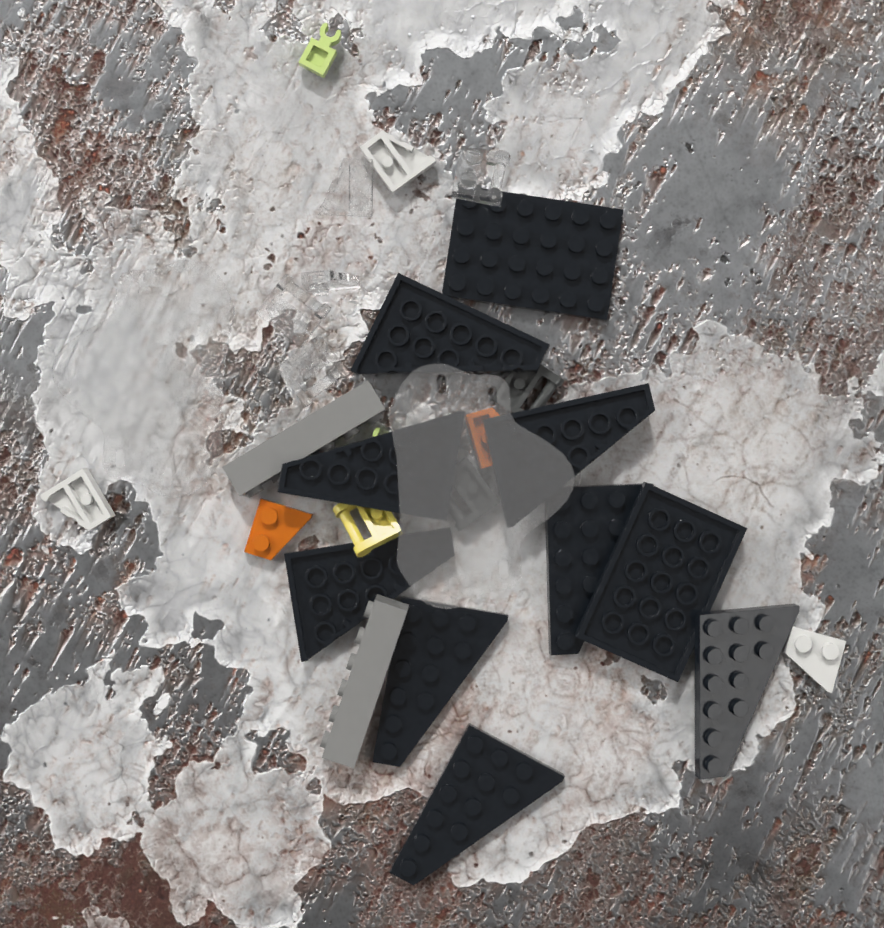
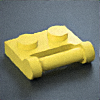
M338 503L332 509L335 516L341 519L355 546L353 550L357 557H363L373 549L402 535V530L391 511ZM357 508L372 536L366 540L363 539L350 514V511Z

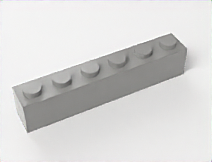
M367 380L222 468L239 496L247 494L250 498L264 490L262 484L269 480H272L273 483L280 480L282 464L311 456L318 451L322 453L336 447L334 443L341 437H344L345 440L350 439L360 432L358 427L366 422L371 426L384 418L382 413L387 410L371 383Z
M377 594L374 602L368 601L363 617L369 619L366 628H359L355 643L360 645L357 654L351 653L346 667L347 670L351 671L348 680L342 679L337 695L342 696L340 705H334L331 711L329 721L333 722L331 732L325 730L320 747L325 748L322 758L354 769L409 604Z

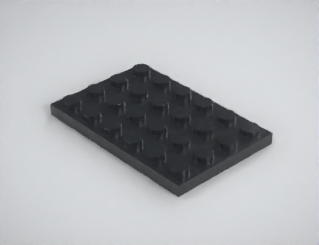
M458 185L442 294L461 300L606 321L624 210Z
M643 482L574 636L679 682L695 646V612L711 610L747 528L647 482Z

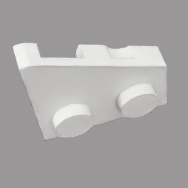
M384 131L379 132L360 146L361 152L392 194H395L436 164L434 157L419 152L413 146L396 140L394 136Z
M88 468L79 470L40 495L42 500L45 502L50 501L61 509L60 512L76 519L78 524L88 531L95 529L116 516Z
M793 626L782 652L800 666L824 690L832 693L846 641Z

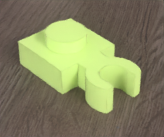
M327 23L322 24L320 27L321 38L319 41L311 37L298 62L299 66L322 78H325L337 55V51L331 47L337 45L342 38L341 30L339 29L333 37L326 36L329 29Z

